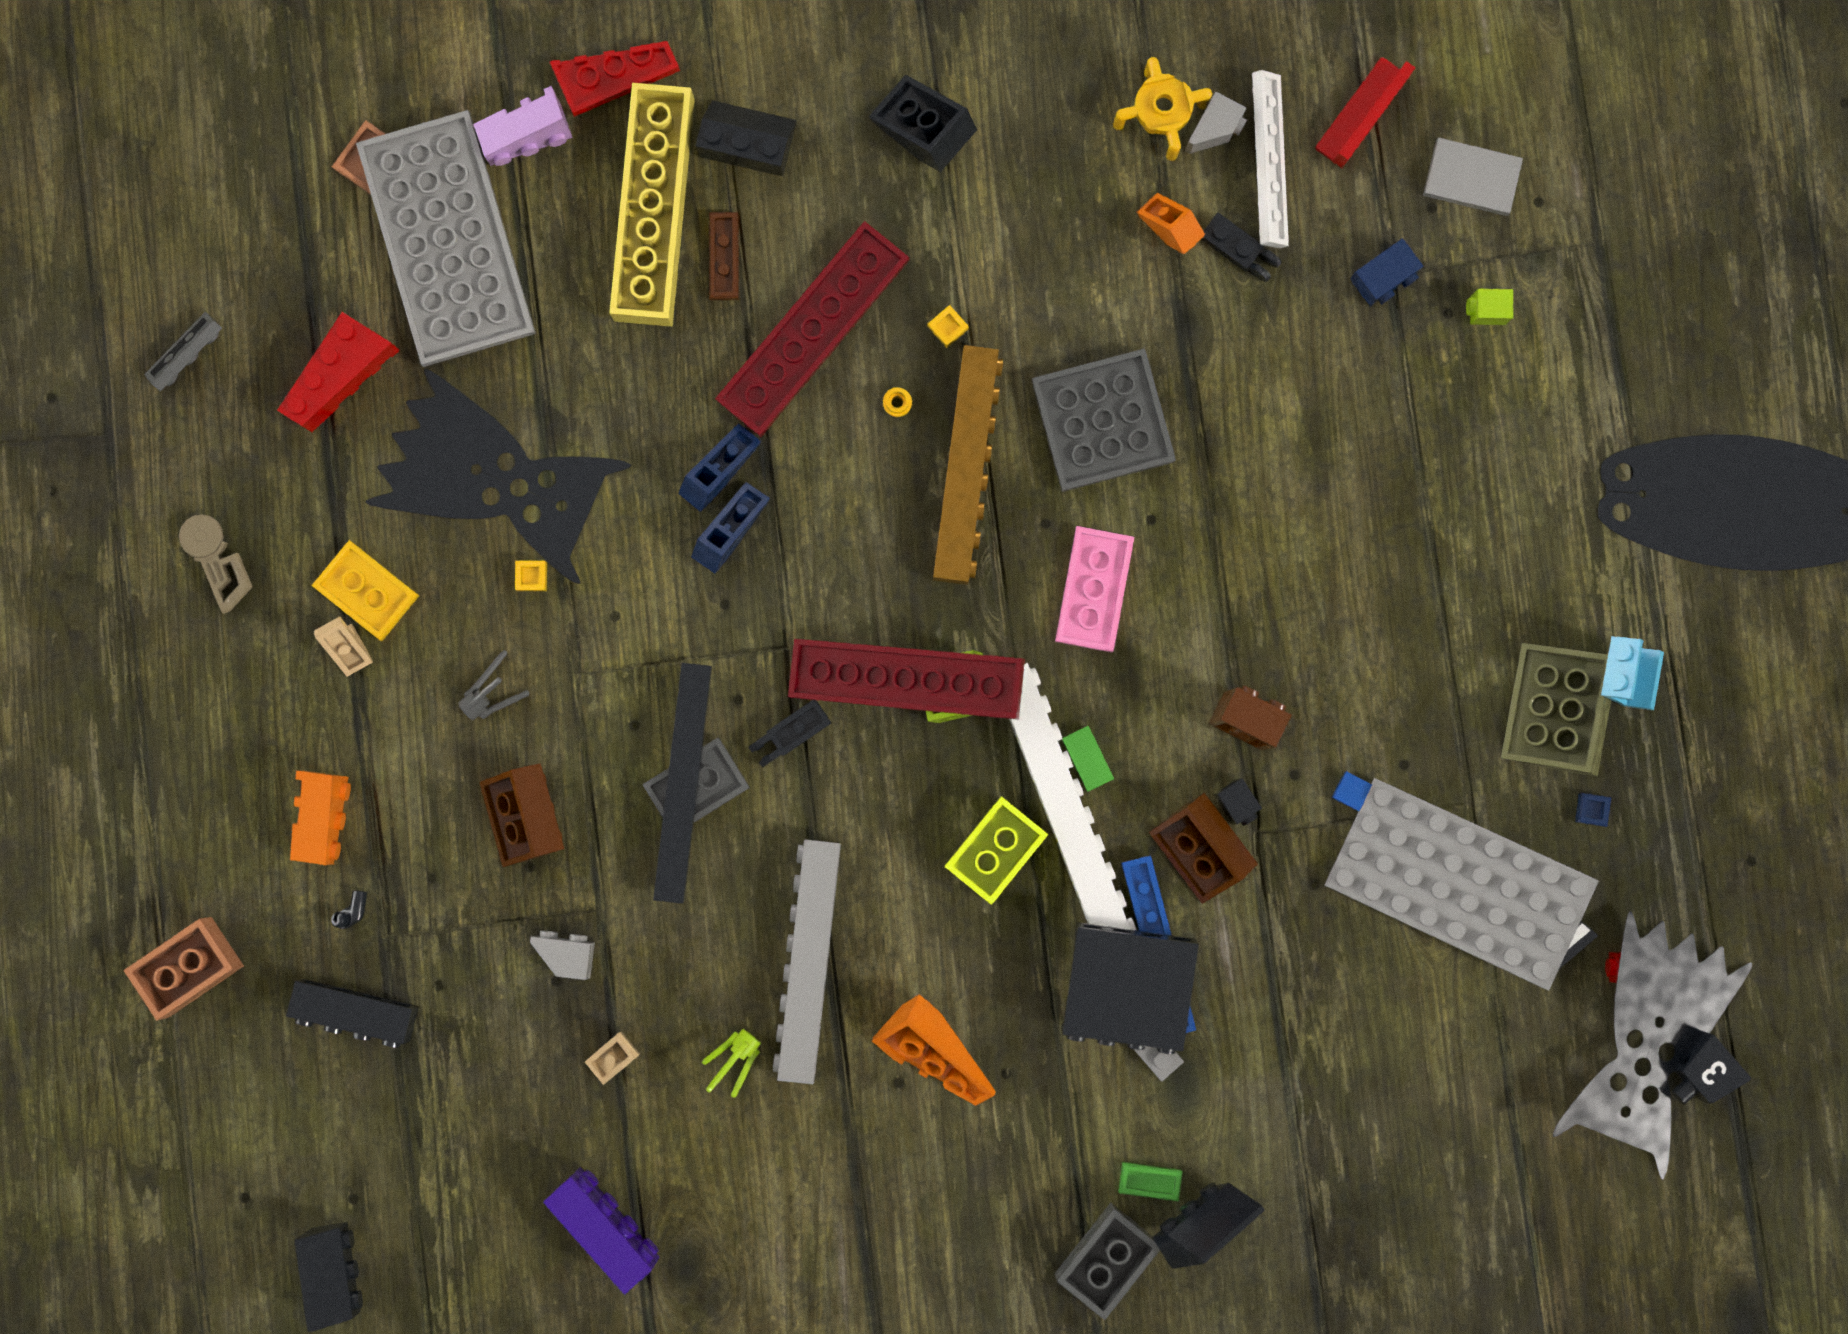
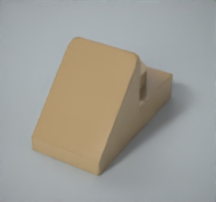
M340 616L314 630L315 638L347 677L373 663L352 624L346 625Z
M620 1031L588 1058L585 1063L604 1085L638 1057L640 1053L624 1033Z

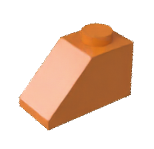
M1156 193L1137 211L1138 216L1168 246L1182 254L1192 249L1205 235L1190 209L1159 193Z

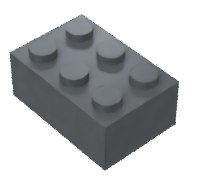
M1110 1203L1055 1272L1056 1280L1105 1320L1160 1249L1152 1239V1235L1114 1204Z

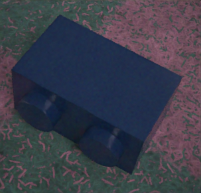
M1402 238L1358 269L1350 280L1370 307L1378 301L1382 305L1396 295L1393 291L1400 285L1406 288L1419 278L1417 273L1423 265Z

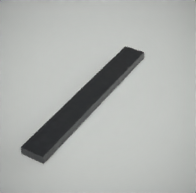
M682 663L654 901L684 904L712 674V666L691 663Z

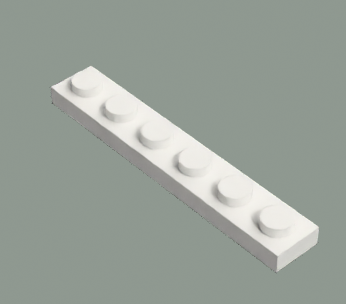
M1259 70L1252 73L1260 244L1283 248L1289 246L1281 75Z

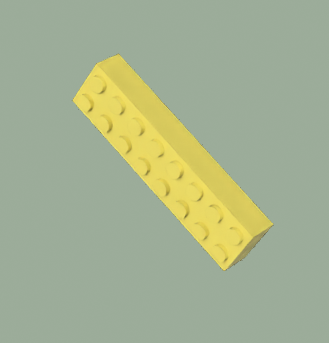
M632 83L609 312L614 322L673 327L694 110V96L691 88Z

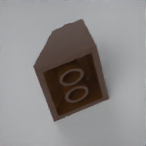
M541 763L512 769L479 782L502 867L511 866L564 849L562 833L558 828L554 805L550 799L546 784L547 780Z
M1205 793L1185 804L1149 832L1202 904L1243 880L1258 865Z

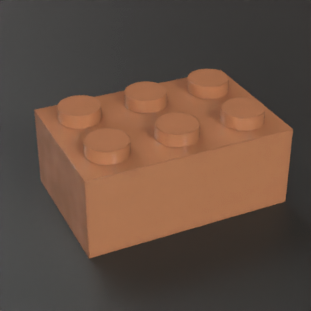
M207 917L198 919L123 971L156 1021L171 1017L244 967V965L213 918Z

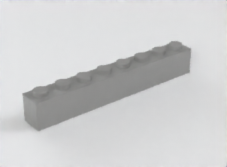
M805 839L804 845H798L796 863H802L801 874L795 875L793 892L798 893L797 905H791L790 922L795 923L794 935L788 934L786 952H791L792 954L791 963L785 964L783 982H788L787 994L781 995L780 1012H785L784 1024H778L776 1042H781L780 1054H775L773 1072L778 1073L777 1081L814 1084L841 843Z

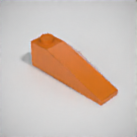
M920 994L901 1005L872 1039L874 1044L896 1062L903 1064L906 1061L919 1068L918 1074L927 1078L930 1075L943 1082L946 1090L975 1106L993 1097L996 1093L943 1015Z

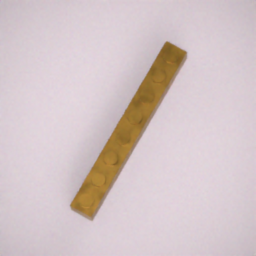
M964 345L933 581L968 585L969 578H975L977 561L972 560L973 549H979L981 532L975 531L976 521L983 520L985 503L979 502L980 491L986 492L988 474L983 473L984 462L990 463L992 445H987L988 433L994 434L996 416H990L991 406L998 405L1000 388L994 387L995 376L1001 377L1003 359L998 358L999 349Z

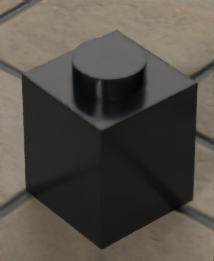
M1243 778L1235 780L1213 794L1231 823L1235 825L1239 823L1242 826L1249 824L1258 817L1256 812L1262 809Z

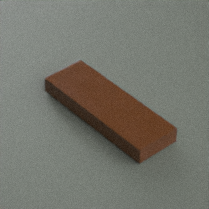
M709 212L710 301L739 300L738 212Z

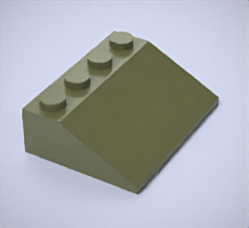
M1522 643L1501 758L1598 777L1611 700L1601 695L1608 654Z

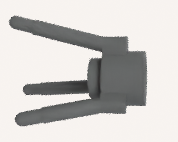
M504 650L499 654L476 683L464 693L465 697L458 702L461 710L471 720H475L478 716L485 719L491 713L529 696V691H524L487 707L490 701L486 695L501 683V678H496L482 691L478 690L505 658L507 651Z

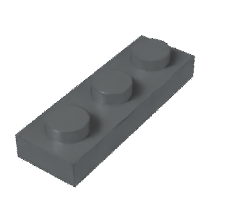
M205 311L144 375L159 391L165 386H170L177 379L178 373L186 365L192 364L197 359L198 352L206 344H211L216 340L222 327Z

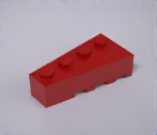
M341 312L277 411L310 432H313L340 407L339 404L349 395L352 396L371 374L374 375L382 368L381 365L390 357L393 358L400 350L385 338Z

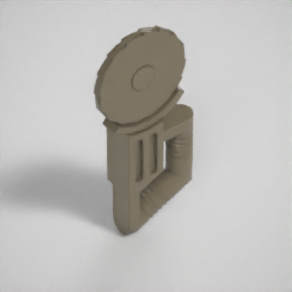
M195 515L187 519L181 526L179 532L180 545L186 553L195 557V562H201L219 608L225 614L230 612L253 586L239 553L225 558L222 557V553L225 551L228 543L223 541V529L219 522L208 515ZM231 564L239 585L225 599L222 591L232 582L227 566Z

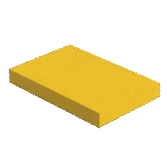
M350 540L312 584L316 590L380 641L385 639L419 597L416 592Z

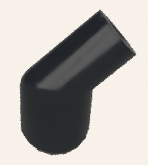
M352 890L350 906L332 915V925L336 928L348 929L361 921L364 917L367 892Z

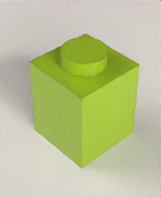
M1477 289L1467 299L1466 313L1470 316V325H1506L1513 319V289Z

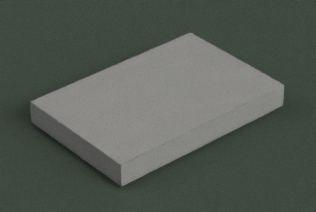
M1438 138L1435 142L1423 196L1508 216L1511 212L1523 158Z

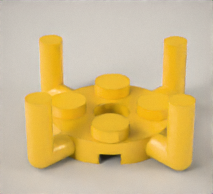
M1151 57L1148 59L1144 71V76L1148 79L1138 90L1134 106L1119 109L1116 112L1113 126L1116 130H1122L1126 120L1137 118L1148 133L1167 136L1169 147L1166 158L1174 161L1181 149L1177 131L1181 130L1188 123L1194 103H1197L1199 109L1207 108L1212 97V91L1209 88L1191 91L1184 81L1182 83L1174 78L1175 76L1162 74L1158 59ZM1160 98H1167L1172 103V108L1168 111H1162L1158 109L1156 101Z

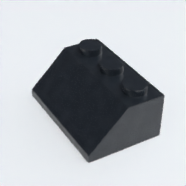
M712 100L702 118L695 147L698 156L701 158L783 177L797 120Z
M1214 1182L1205 1186L1200 1191L1202 1196L1196 1201L1191 1200L1185 1203L1179 1209L1181 1213L1176 1218L1171 1217L1159 1226L1160 1231L1152 1239L1172 1269L1205 1264L1265 1211L1263 1206L1230 1183L1216 1185Z
M348 1222L309 1229L294 1241L307 1332H314L353 1319L360 1313V1309L363 1307L362 1292L357 1290L356 1278L359 1275L357 1261L353 1260L351 1248L354 1247V1234L352 1230L348 1229Z

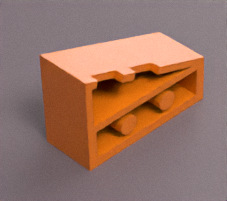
M296 770V779L302 780L301 796L294 797V807H299L297 823L292 824L290 860L320 865H334V860L339 858L341 843L338 842L339 831L343 830L346 821V814L343 813L344 801L349 799L351 791L348 777Z

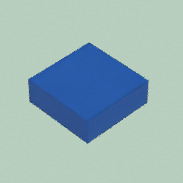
M1345 771L1331 798L1356 811H1360L1372 784Z

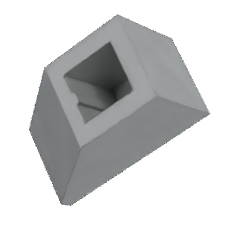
M540 930V935L531 936V945L555 976L581 980L590 978L595 942L587 941L588 936L570 934L569 939L558 938V932Z

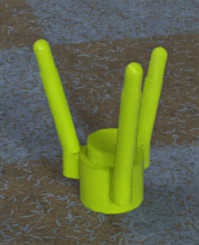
M742 1029L739 1034L735 1031L727 1041L704 1058L702 1063L706 1065L733 1044L730 1050L734 1054L713 1078L706 1091L711 1092L738 1058L745 1060L748 1056L731 1093V1097L735 1098L753 1061L760 1053L757 1048L761 1045V1042L748 1031Z

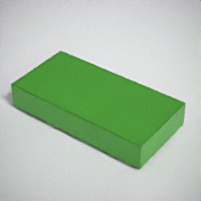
M1089 726L1062 738L1063 744L1087 792L1114 779Z
M1122 1161L1118 1192L1121 1194L1179 1201L1183 1171L1181 1169Z

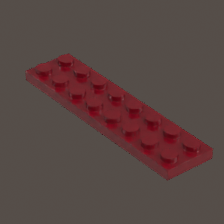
M864 221L717 395L715 400L761 438L909 262V257Z
M794 639L788 697L1019 720L1025 659Z

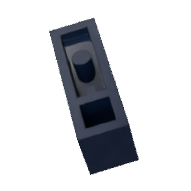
M738 423L685 476L678 494L701 512L722 491L757 449L761 441Z
M746 482L697 539L691 558L715 574L733 553L770 498Z

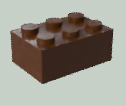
M1243 685L1242 688L1236 687L1223 693L1208 724L1259 750L1276 748L1292 714L1285 711L1287 707L1273 699L1264 701L1258 698L1259 692Z

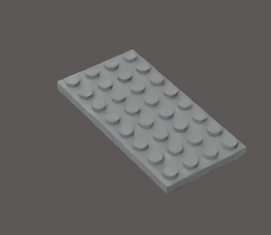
M469 110L357 142L359 156L421 365L426 367L536 334Z
M1374 778L1371 783V789L1361 810L1357 813L1324 886L1549 991L1599 881Z

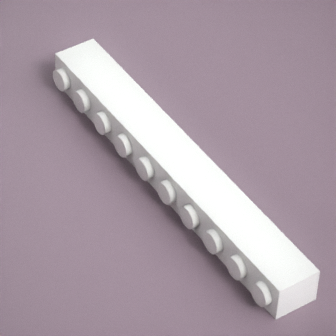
M1026 663L1024 666L1019 720H1009L1087 923L1136 930L1132 918L1126 919L1122 908L1127 905L1121 890L1115 891L1112 880L1116 879L1112 865L1110 862L1105 863L1101 852L1105 851L1102 839L1099 834L1094 835L1090 824L1094 823L1092 813L1088 806L1083 808L1079 796L1084 795L1080 782L1078 778L1073 780L1069 772V768L1073 767L1067 750L1062 752L1058 741L1062 740L1060 730L1056 723L1051 724L1047 713L1052 712L1046 695L1040 696L1037 685L1041 684L1035 668L1030 669L1028 663Z

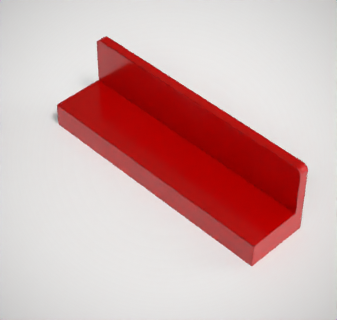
M1380 58L1318 142L1315 149L1343 168L1416 67L1406 61L1401 69H1399L1387 59Z

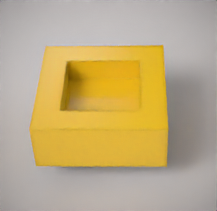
M950 305L928 323V328L946 348L969 329V326Z
M515 561V590L547 591V562Z

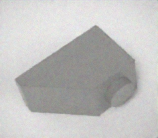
M1215 92L1185 151L1194 153L1228 143L1233 134L1239 136L1247 119L1243 118L1246 107Z

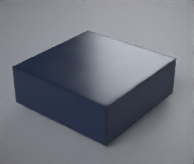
M1579 793L1575 822L1607 827L1611 797Z

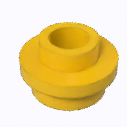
M896 387L885 393L883 407L889 415L902 417L911 409L912 399L905 389ZM895 398H899L903 401L901 407L896 408L892 405V401Z

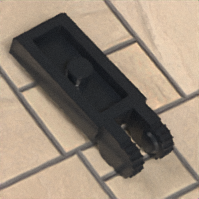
M1218 212L1203 231L1205 235L1201 238L1202 241L1243 271L1250 272L1263 282H1267L1271 275L1259 264L1253 263L1257 256L1274 268H1278L1282 263L1281 259L1273 252L1265 249L1264 245H1261L1257 240Z
M812 700L766 731V735L748 748L751 752L758 751L770 740L773 741L777 750L761 759L759 764L763 768L781 755L785 756L831 725L832 722L817 700Z

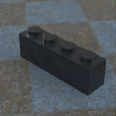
M301 979L295 981L286 1017L295 1018L294 1023L308 1027H312L313 1023L324 1025V1030L327 1032L341 1034L342 1030L353 1032V1037L356 1039L370 1041L371 1037L382 1039V1044L385 1046L399 1048L400 1044L408 1043L411 1040L419 1006Z

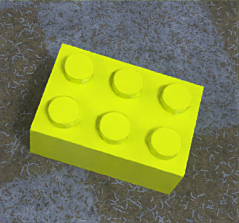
M1001 796L945 864V867L992 905L1048 834Z

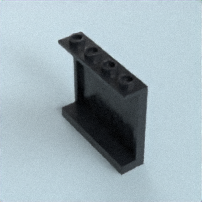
M1076 922V939L1064 1023L1061 1026L1062 1034L1067 1035V1039L1077 1042H1084L1085 1038L1097 1039V1043L1106 1046H1114L1115 1042L1125 1043L1128 1048L1135 1050H1145V1046L1157 1048L1158 1052L1164 1054H1175V1050L1183 1051L1199 947L1195 938Z

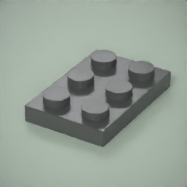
M719 737L703 746L694 823L750 788ZM669 768L642 784L662 817L664 814Z

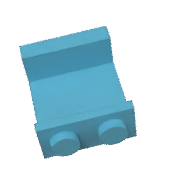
M1611 636L1601 695L1624 707L1654 710L1664 652L1642 648V639Z

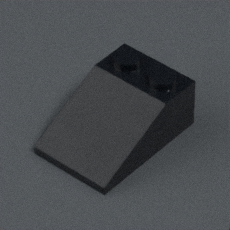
M905 75L869 116L873 123L918 160L938 172H941L977 131L967 108L908 75Z

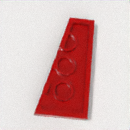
M668 41L630 47V50L615 52V50L606 51L601 55L586 57V55L577 56L567 61L560 62V59L549 61L574 117L632 91V83L651 84L680 71Z

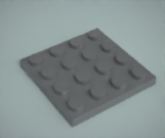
M1145 349L1032 378L1033 389L1062 492L1175 463L1174 451Z

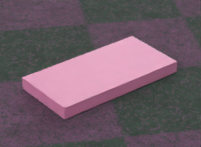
M1076 526L1055 642L1113 653L1134 537Z

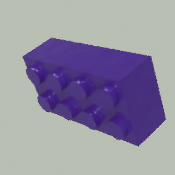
M580 1167L554 1190L543 1203L625 1295L652 1271L659 1259L657 1254L658 1248L649 1238L644 1240L637 1232L639 1229L638 1225L630 1216L626 1215L624 1217L617 1209L619 1205L615 1198L608 1192L604 1194L599 1189L597 1178L589 1170L584 1171Z

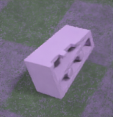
M552 86L543 89L545 95L532 102L528 97L521 100L522 107L507 113V110L503 109L473 124L484 157L490 166L494 164L497 166L505 165L512 160L511 158L520 155L531 156L536 154L540 148L549 145L551 147L560 146L567 141L566 139L572 138L562 106Z

